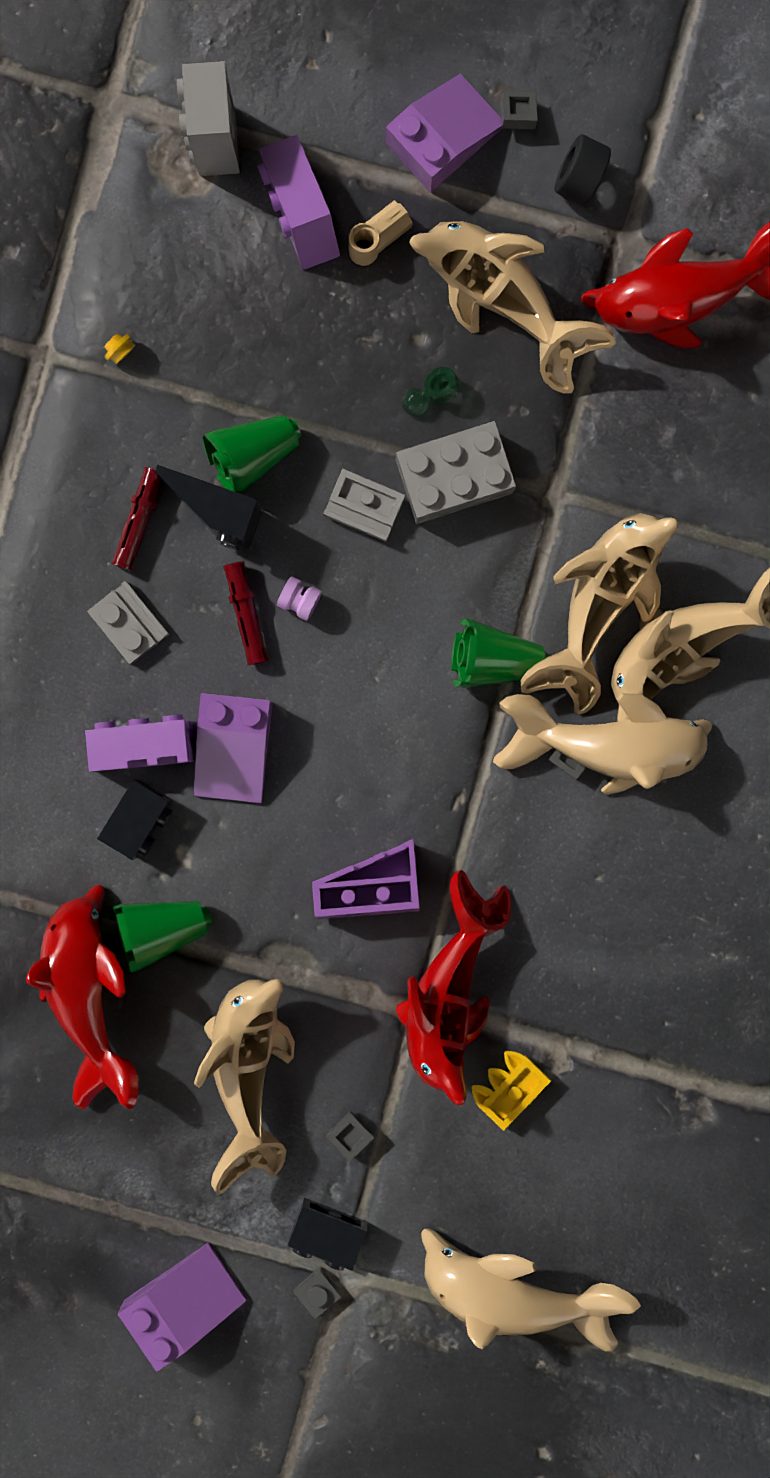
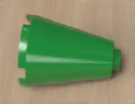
M285 415L209 431L202 436V443L210 466L215 464L220 473L216 477L222 487L241 494L299 446L298 438L301 437V431L294 419L289 420Z
M463 619L459 625H465L463 633L456 632L452 649L451 670L458 671V679H452L453 684L459 688L519 682L527 670L549 657V655L545 653L542 645L472 619Z
M199 901L132 903L113 906L130 972L139 971L207 934L206 927L212 926L208 907H201Z

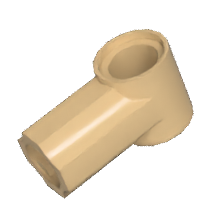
M394 200L366 223H359L351 229L348 250L353 262L361 266L373 263L377 259L378 253L412 228L413 222L401 203H397ZM360 240H366L372 246L362 249L356 243Z

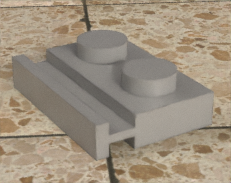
M342 468L323 516L386 542L405 495Z
M124 581L121 583V586L111 591L87 612L126 661L132 665L170 634L130 584Z

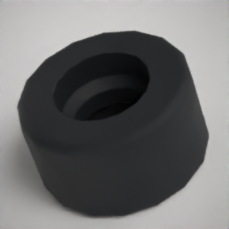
M580 134L571 145L561 165L555 182V193L585 206L594 196L605 175L611 157V148L584 134Z

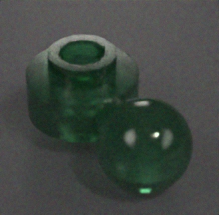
M449 367L436 368L427 376L423 390L412 388L405 392L402 397V407L409 415H421L427 410L431 400L438 404H445L455 399L460 391L461 381Z

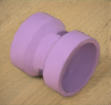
M291 576L284 586L276 606L285 611L291 609L297 613L299 618L308 621L320 600L322 591L315 587L306 588L302 585L301 580Z

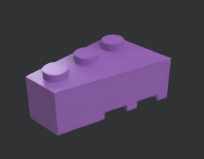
M295 135L260 148L262 164L257 165L261 180L264 186L268 184L271 186L272 190L268 191L272 207L275 212L280 210L282 217L278 219L285 238L290 237L302 270L339 257L340 253L330 211L298 136Z
M183 715L163 716V722L149 723V718L128 720L129 726L115 727V721L94 723V730H85L89 772L195 762L193 722L184 720Z
M409 840L402 845L381 852L360 863L313 881L315 918L321 920L419 911L414 840Z

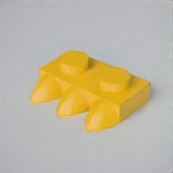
M515 1051L504 1052L505 1063L510 1070L509 1072L498 1068L488 1069L489 1080L493 1087L492 1090L482 1085H472V1095L475 1103L503 1131L551 1082L550 1078L526 1055Z

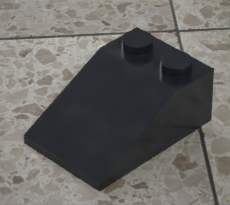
M157 465L155 472L162 481L217 537L216 540L220 541V545L235 551H239L241 546L250 549L263 512L257 499Z

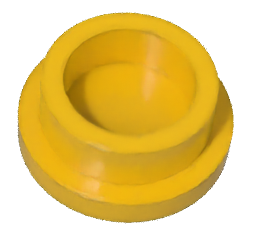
M119 333L115 334L104 346L108 351L104 357L108 361L111 359L117 365L135 347V344L130 340L132 336L129 333L123 337Z

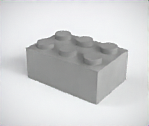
M225 61L182 64L183 78L177 79L179 102H182L183 114H179V123L186 151H189L190 164H196L199 176L240 173L235 104Z
M495 421L396 452V463L416 524L513 494L516 487Z

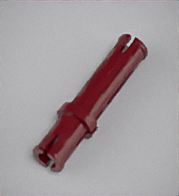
M144 467L136 494L131 496L130 502L132 506L117 550L111 561V564L130 571L133 569L132 567L152 511H156L158 504L155 501L162 484V479L155 470Z
M240 561L224 565L223 569L231 595L228 596L229 603L233 604L246 653L247 665L267 662L269 658L264 646L253 600L256 596L248 582L245 562Z

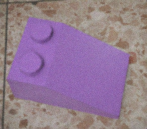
M460 73L410 104L386 126V144L431 193L502 129L501 117Z
M201 693L197 724L194 796L262 803L272 701Z
M208 1242L124 1299L118 1311V1316L157 1372L188 1351L240 1307L247 1298Z

